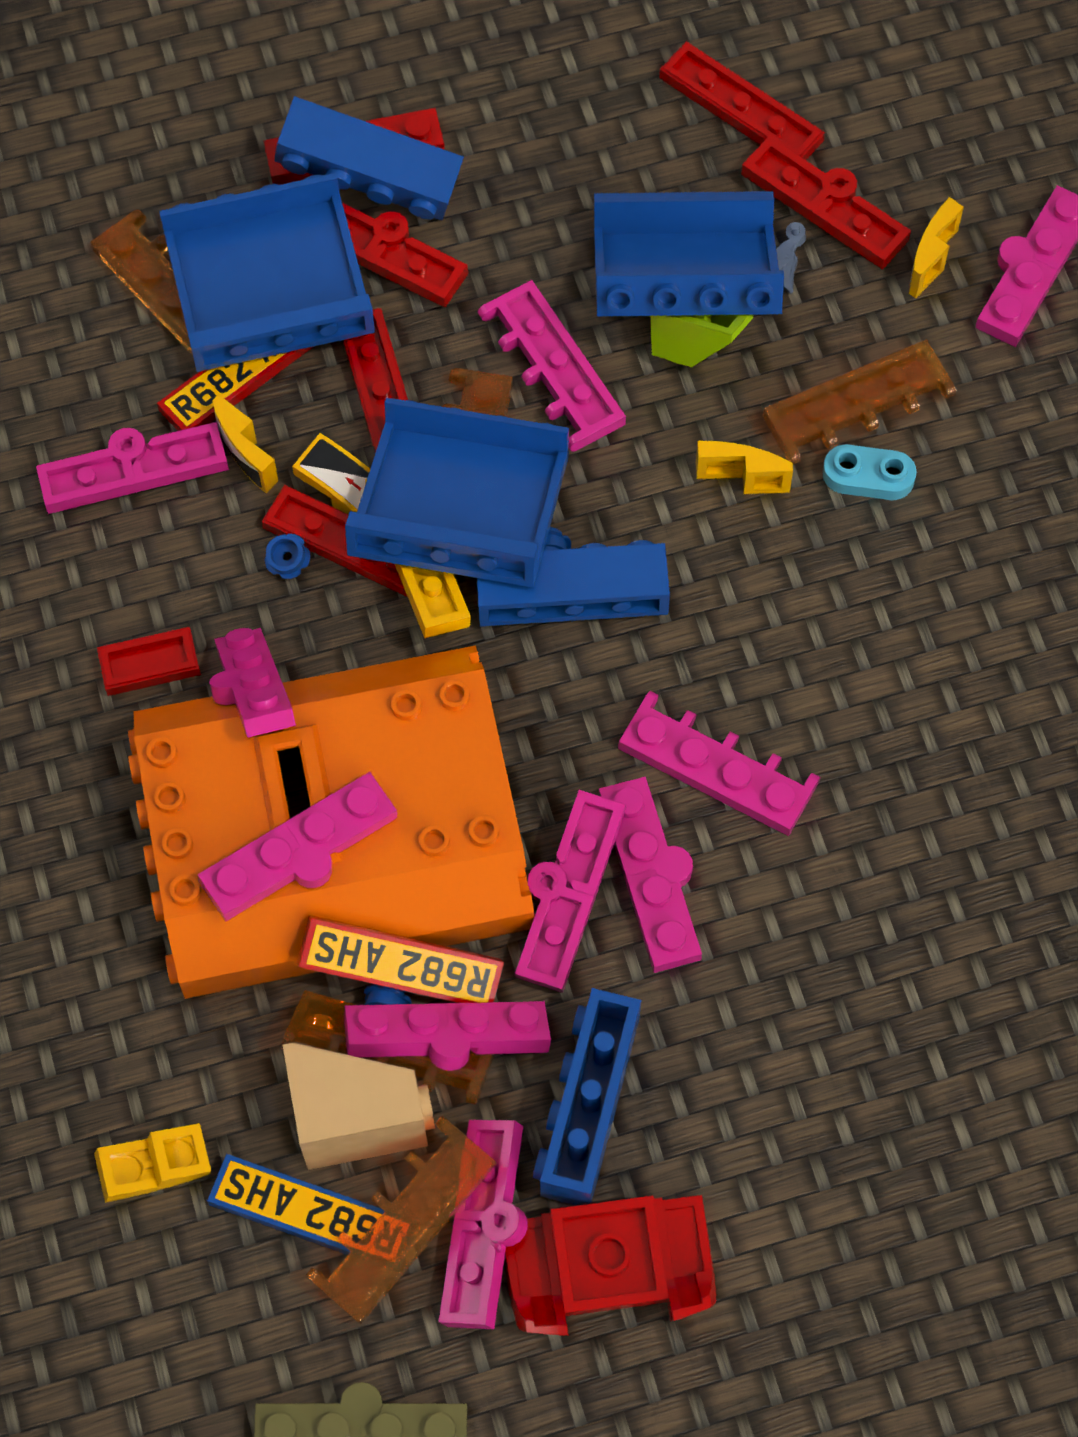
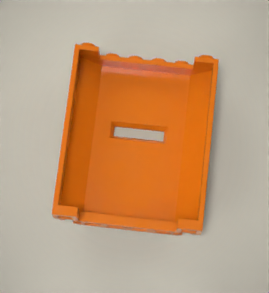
M476 645L283 682L293 709L296 726L248 738L236 704L220 705L215 703L212 696L133 711L134 729L128 730L132 755H129L128 758L134 785L142 783L144 799L136 801L141 830L150 829L152 845L143 846L146 867L149 876L157 874L160 891L151 892L152 905L156 921H165L172 951V954L165 955L170 984L179 983L185 999L318 972L301 968L297 965L309 915L442 946H451L531 929L534 920V907L526 878L525 854L482 662L479 663ZM296 747L300 748L310 806L315 805L366 773L371 772L397 809V818L342 852L332 853L330 855L332 858V874L323 886L306 888L294 880L225 922L199 883L197 874L290 819L277 751Z

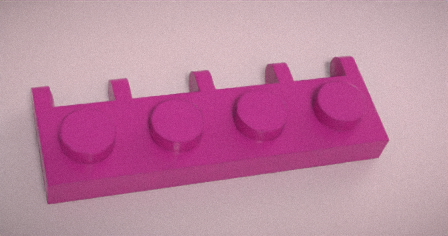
M533 280L479 308L478 314L483 321H489L498 316L509 331L498 341L502 350L507 352L519 346L532 365L521 376L525 384L531 386L542 380L556 400L545 409L548 418L555 420L566 415L577 431L569 437V449L571 451H577L626 424V415Z
M649 691L619 740L618 749L789 836L821 777L811 773L806 779L805 784L802 785L776 772L782 757L773 753L766 765H763L733 750L738 742L739 735L730 731L723 744L692 729L691 727L695 722L697 714L690 710H687L681 721L678 722L653 709L657 704L659 695Z

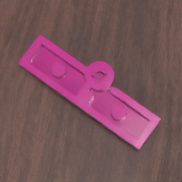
M1057 185L1026 238L1011 236L1002 242L997 260L999 267L1005 273L979 315L975 326L976 329L1014 347L1017 346L1078 242L1077 194Z
M217 422L152 437L147 444L143 435L138 430L122 428L111 435L107 449L36 466L48 514L229 470Z
M239 628L230 631L225 637L215 639L223 671L210 679L212 697L215 703L220 705L236 704L247 738L296 726L292 706L261 628L254 630Z
M368 772L197 874L199 883L225 922L294 880L306 888L323 886L332 874V858L330 855L334 852H342L397 818V809L371 772Z
M646 776L600 788L599 796L626 804V811L614 846L653 972L656 973L700 961L702 959V952L681 889L691 878L693 861L689 852L685 849L667 845Z
M582 790L578 791L556 854L555 863H539L532 868L528 875L527 883L531 895L540 903L515 972L516 978L563 993L626 811V804Z
M545 1001L346 1005L344 1011L347 1055L354 1057L429 1056L431 1062L436 1067L442 1070L453 1071L466 1065L470 1050L476 1054L549 1053L551 1036Z
M469 1120L439 1315V1323L447 1327L494 1329L506 1247L517 1244L526 1234L528 1227L526 1215L521 1209L512 1204L523 1126L515 1120Z

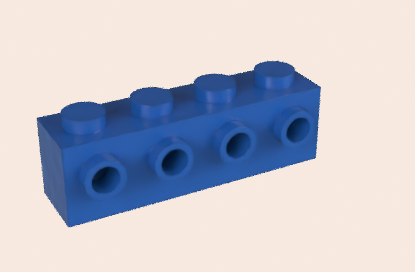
M294 96L277 142L274 161L281 163L286 170L295 174L328 175L337 173L339 189L352 188L366 193L367 197L374 202L385 205L394 203L408 208L413 215L428 220L436 218L443 221L464 157Z
M638 540L625 546L609 547L600 543H590L577 549L561 550L553 546H545L534 588L477 578L480 626L668 615L670 591L665 543L653 544L650 541Z
M592 988L587 1007L578 1006L572 1028V1034L579 1036L575 1053L566 1052L559 1077V1082L566 1083L562 1101L553 1100L547 1120L546 1130L553 1131L549 1150L540 1148L533 1173V1178L540 1180L541 1197L576 1206L592 1204L640 1019L641 1000Z

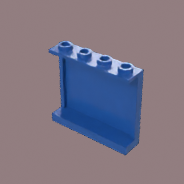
M337 173L312 175L296 182L282 185L270 184L259 190L240 194H223L216 199L194 204L182 203L170 209L159 211L197 372L375 333L373 310L369 294H366L340 197Z
M773 191L594 193L597 316L782 314L784 270H779L773 228Z
M386 398L384 402L385 425L357 512H349L345 525L347 556L534 588L568 461L569 428L549 423L513 419L501 415L495 416L465 411L459 408L417 403L411 400Z

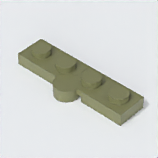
M360 1382L352 1384L344 1391L340 1403H255L254 1437H467L468 1407L467 1403H383L377 1388L369 1383Z

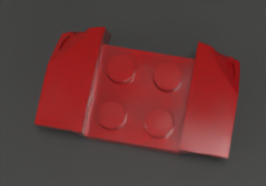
M652 1195L551 1209V1213L541 1214V1217L527 1218L528 1227L525 1236L517 1244L506 1247L504 1260L509 1295L517 1327L523 1332L567 1336L566 1316L666 1302L671 1322L711 1308L717 1300L715 1275L702 1195L663 1200V1198L654 1199Z

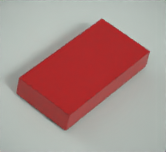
M190 626L97 647L105 690L108 696L201 675Z

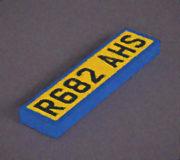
M229 1154L225 1156L207 1200L208 1204L215 1208L399 1274L402 1271L418 1228V1222Z

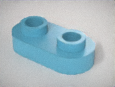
M839 445L831 449L825 457L823 466V479L833 491L841 494L886 500H898L907 496L914 487L917 474L915 463L905 453L856 445ZM843 461L851 462L855 467L846 469L840 463ZM889 467L897 468L901 473L892 475L886 469Z

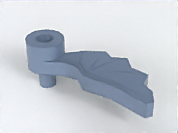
M793 222L787 226V240L776 249L779 270H784L783 287L789 294L793 293L794 273L798 263L795 251L798 246H801L806 241L805 227L798 222Z

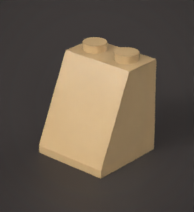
M296 1043L283 1044L299 1144L308 1170L428 1146L425 1130L435 1129L428 1085L417 1086L414 1070Z

